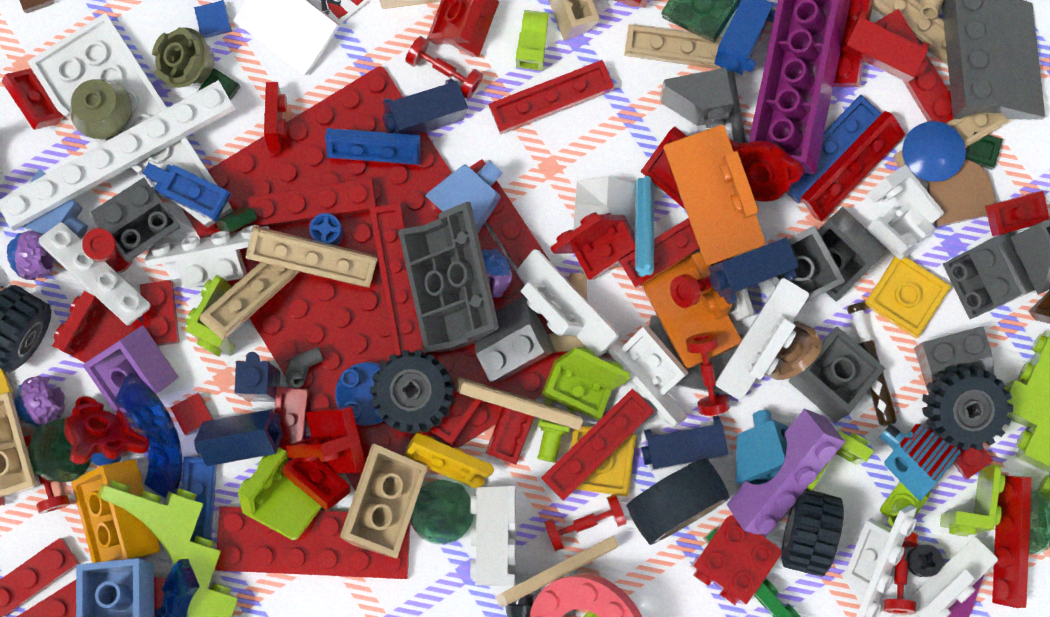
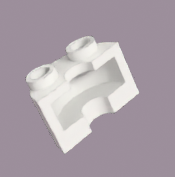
M907 203L899 209L893 207L883 218L878 216L867 229L899 260H902L914 251L911 246L917 245L923 238L926 239L936 227L913 206Z

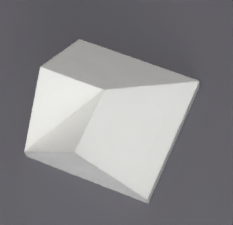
M611 176L577 181L573 230L581 226L580 221L584 217L597 212V214L625 215L635 233L636 184Z

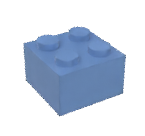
M136 558L76 564V617H155L154 563Z

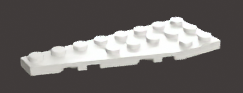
M106 12L27 61L57 110L71 122L70 106L72 94L81 83L91 79L114 81L120 84L129 94L132 104V116L122 129L123 132L167 108ZM187 137L130 167L154 187L156 183L147 179L146 175L142 174L148 162L165 170L167 165H176L217 185ZM94 139V140L97 141L99 144H102V143H104V142H106V141H108V140H110V139H107V140ZM228 202L219 218L234 211ZM176 203L207 228L216 223Z

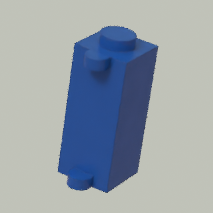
M741 0L719 44L714 61L715 65L743 75L745 70L752 72L755 69L756 62L751 57L768 21L774 22L776 10L772 9L774 3L767 0Z

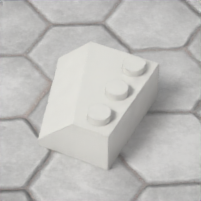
M477 487V495H471V514H476V527H471L470 539L471 546H476V559H471L470 578L475 579V586H516V487Z

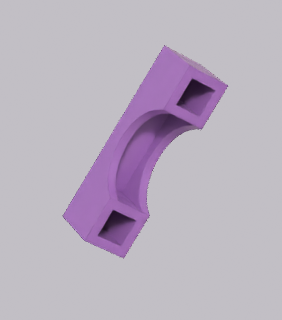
M804 408L785 432L787 442L786 456L776 476L760 485L745 481L726 504L744 531L756 535L761 534L766 537L844 444L845 440L827 417Z

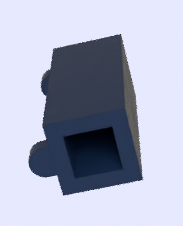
M451 78L445 80V85L393 101L390 98L383 99L385 113L382 119L388 133L418 135L464 120L468 106L458 82Z
M786 237L710 266L708 269L710 271L712 287L718 292L719 297L724 296L725 301L730 305L737 301L735 294L737 291L780 274H784L788 281L795 279V269L799 266Z
M249 352L246 355V361H236L234 394L248 402H275L276 387L280 386L281 371L268 361H260V356L256 352Z
M272 409L202 422L194 439L195 450L201 455L206 466L276 454L284 434L280 427L281 417L278 413L274 414Z
M719 415L712 416L713 425L654 437H652L651 429L644 430L646 446L641 447L644 465H650L652 472L691 464L702 458L713 460L728 456L729 452L725 433Z

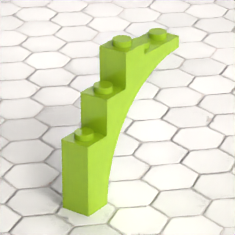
M1049 330L1043 335L1039 334L1031 348L1035 352L1030 363L1026 362L1018 377L1022 381L1013 380L1006 383L1004 388L1012 396V399L1007 402L1013 405V412H1008L1007 417L1028 428V430H1023L1018 437L1016 447L1019 450L1015 457L1050 473ZM1046 475L1038 488V493L1041 494L1038 503L1050 508V475Z
M111 480L109 486L101 483L97 496L124 508L141 520L159 539L169 555L180 582L184 607L183 617H232L238 600L236 596L230 594L232 588L213 582L212 587H208L221 551L213 547L214 541L197 535L194 541L190 540L203 503L195 500L197 494L178 488L177 494L167 493L163 504L160 503L162 496L147 491H142L141 496L129 493L130 486Z

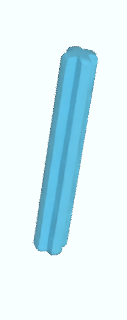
M649 176L639 177L636 180L635 270L641 277L651 275L654 272V183Z

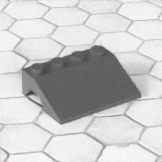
M945 0L942 4L953 119H961L976 113H1002L1006 119L1043 120L1045 118L1033 4L1024 0Z
M471 202L462 203L439 213V219L428 224L398 231L425 353L451 352L474 344L499 329Z

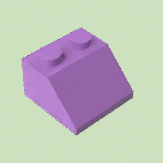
M143 325L82 365L115 413H117V409L123 414L179 378Z

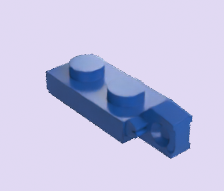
M148 162L142 173L146 175L147 179L156 183L154 189L162 196L217 222L231 197L230 192L176 165H167L165 170Z

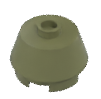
M177 27L178 29L173 30L169 34L162 33L152 49V55L156 56L155 65L157 70H154L155 74L165 84L174 88L199 85L206 81L213 71L215 59L212 49L201 34L188 27Z
M102 79L87 80L81 83L72 94L70 106L72 123L81 134L89 138L111 139L123 132L122 129L132 116L130 96L120 84L114 81Z

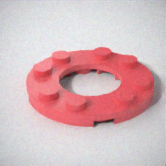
M589 573L562 576L553 581L538 594L530 610V617H564L567 612L574 609H585L599 617H642L635 603L621 588L603 577Z

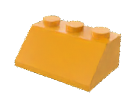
M136 459L102 465L71 481L92 563L136 558L144 559L161 551L159 539L141 520L124 508L97 496L101 483L109 486L111 480L130 486L129 493L141 496L144 488L142 474L138 469Z

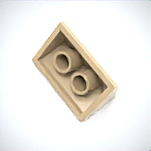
M11 392L0 395V498L24 492L37 486Z
M372 444L340 538L351 545L397 558L428 466L379 445Z

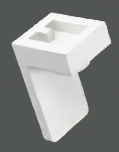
M906 164L884 178L867 193L874 203L883 197H886L888 201L895 197L902 206L909 203L931 224L944 214L943 210Z

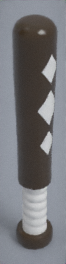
M860 302L847 306L848 314L853 316L860 341L859 345L880 363L875 342L870 337L866 317L864 316V311L866 310L865 303ZM882 372L870 387V393L878 423L886 427L890 423L894 425L897 422V415L884 372Z

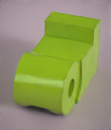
M524 10L515 57L516 68L543 71L549 13Z

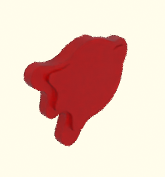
M729 138L733 152H738L755 201L769 202L781 198L788 191L792 183L799 181L804 171L800 162L791 158L777 145L767 141L738 143Z
M79 397L75 401V407L72 409L71 416L65 419L64 434L73 446L70 460L74 463L84 464L89 461L94 453H101L109 459H116L126 451L142 454L149 450V439L135 432L131 428L126 416L117 409L116 415L105 411L104 404L97 402L92 397Z

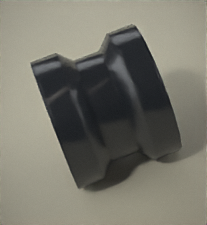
M931 545L913 547L908 551L905 561H908V570L918 577H932L941 570L943 565V557L940 551Z

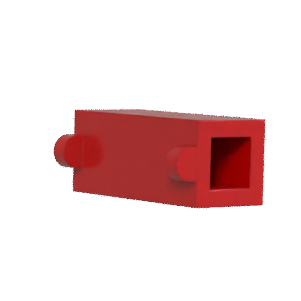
M861 11L841 50L907 83L915 78V76L920 77L928 63V60L924 59L928 51L929 43L923 41L921 45L907 40L866 20L867 13Z

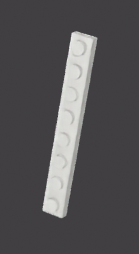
M218 80L1 198L0 210L9 227L15 231L234 111L235 108Z

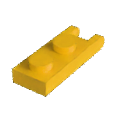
M420 433L414 435L404 453L405 457L428 466V469L475 489L483 487L485 484L483 477H490L494 472V467L491 464L468 455L461 449L452 448L436 441L431 436Z

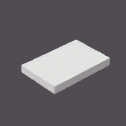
M246 0L233 20L303 75H308L340 27L338 22L309 0Z

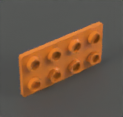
M724 125L713 127L664 146L668 163L705 265L708 266L766 244L756 216L759 210L738 152H733Z
M701 252L690 255L642 285L685 369L702 363L701 353H690L687 351L686 339L693 335L701 333L717 334L719 347L707 352L708 359L739 346L742 341L728 316L732 304L729 305L725 301L724 296L719 297L718 292L714 288L701 292L699 302L688 308L679 307L671 297L670 284L675 277L689 274L698 280L710 275L708 267L711 265H705Z

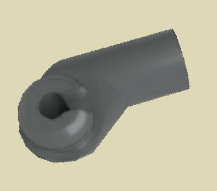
M318 346L291 358L285 376L286 382L290 387H302L305 383L309 367L324 361Z

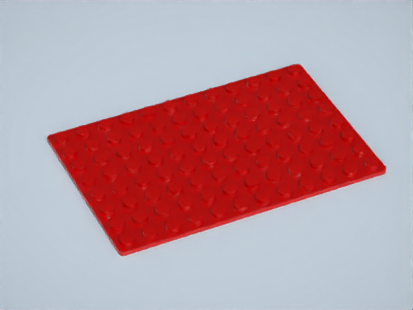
M382 66L374 68L287 121L286 138H281V150L268 151L265 136L208 170L217 186L230 192L231 197L228 203L234 211L241 207L249 208L248 197L371 177L376 206L400 202L405 228L422 226L439 219V213L442 211L425 195L452 174L426 132L418 134L421 140L420 165L327 158L325 139L327 128L388 133L382 119L385 113L383 99L390 98L393 101L403 98V96ZM182 208L200 239L211 237L214 233L221 231L216 223L207 228ZM370 211L336 217L343 228L344 234L342 241L337 246L377 256ZM311 221L269 227L270 230L314 240L309 229ZM249 223L233 232L241 231L243 228L252 225V223ZM484 224L478 233L481 250H493L495 248L503 253ZM242 248L239 250L247 275L260 262L246 259L247 248ZM378 259L370 288L300 272L249 317L284 376H286V371L292 357L317 346L319 347L324 361L309 367L305 383L300 387L302 389H310L308 411L319 408L338 407L335 399L336 385L341 374L349 367L363 362L379 365L384 362L386 364L390 360L389 356L394 354ZM510 263L512 280L509 287L503 292L502 297L492 298L495 312L524 296L520 292L524 284ZM241 279L230 280L227 282L233 287ZM536 313L546 333H554L547 326L548 322L542 314ZM475 343L451 352L427 354L434 356L443 364L449 372L453 384H455L460 375H463L471 381L535 400L542 396V391L554 361L567 352H554L503 381L491 383L476 355ZM482 401L452 446L430 431L418 433L431 436L436 441L452 448H460L496 425L502 406ZM385 421L370 426L356 424L365 463L372 444L379 445L404 456L406 447L415 435L408 432H400L389 426ZM363 471L345 473L355 491Z

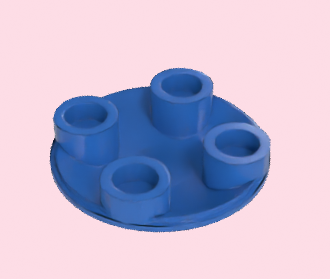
M929 121L917 125L907 134L903 143L902 154L904 165L906 164L915 176L922 180L939 182L949 180L960 170L965 160L966 150L962 137L953 127L942 122Z
M363 362L349 367L341 374L336 385L335 399L337 406L352 407L355 422L358 425L370 426L384 421L373 407V395L370 394V387L374 386V381L372 380L374 373L378 374L380 371L379 364Z

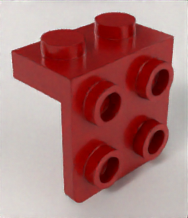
M594 212L584 217L580 221L581 226L575 230H567L557 236V242L550 247L553 254H575L588 280H595L616 266L619 260L635 251V233L625 215L597 214V212Z
M84 290L81 296L78 295L73 300L69 309L71 314L65 324H60L53 336L55 341L52 346L86 363L142 325L144 326V323L135 320L132 324L126 325L96 296Z
M734 515L726 517L703 552L696 556L690 567L695 570L693 576L701 583L709 587L712 582L722 590L719 595L734 606L737 602L747 605L781 556V549L761 534L756 535L744 531Z

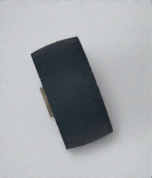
M702 458L658 481L633 498L626 506L641 535L649 545H653L707 515L730 499V495L714 466L707 458Z

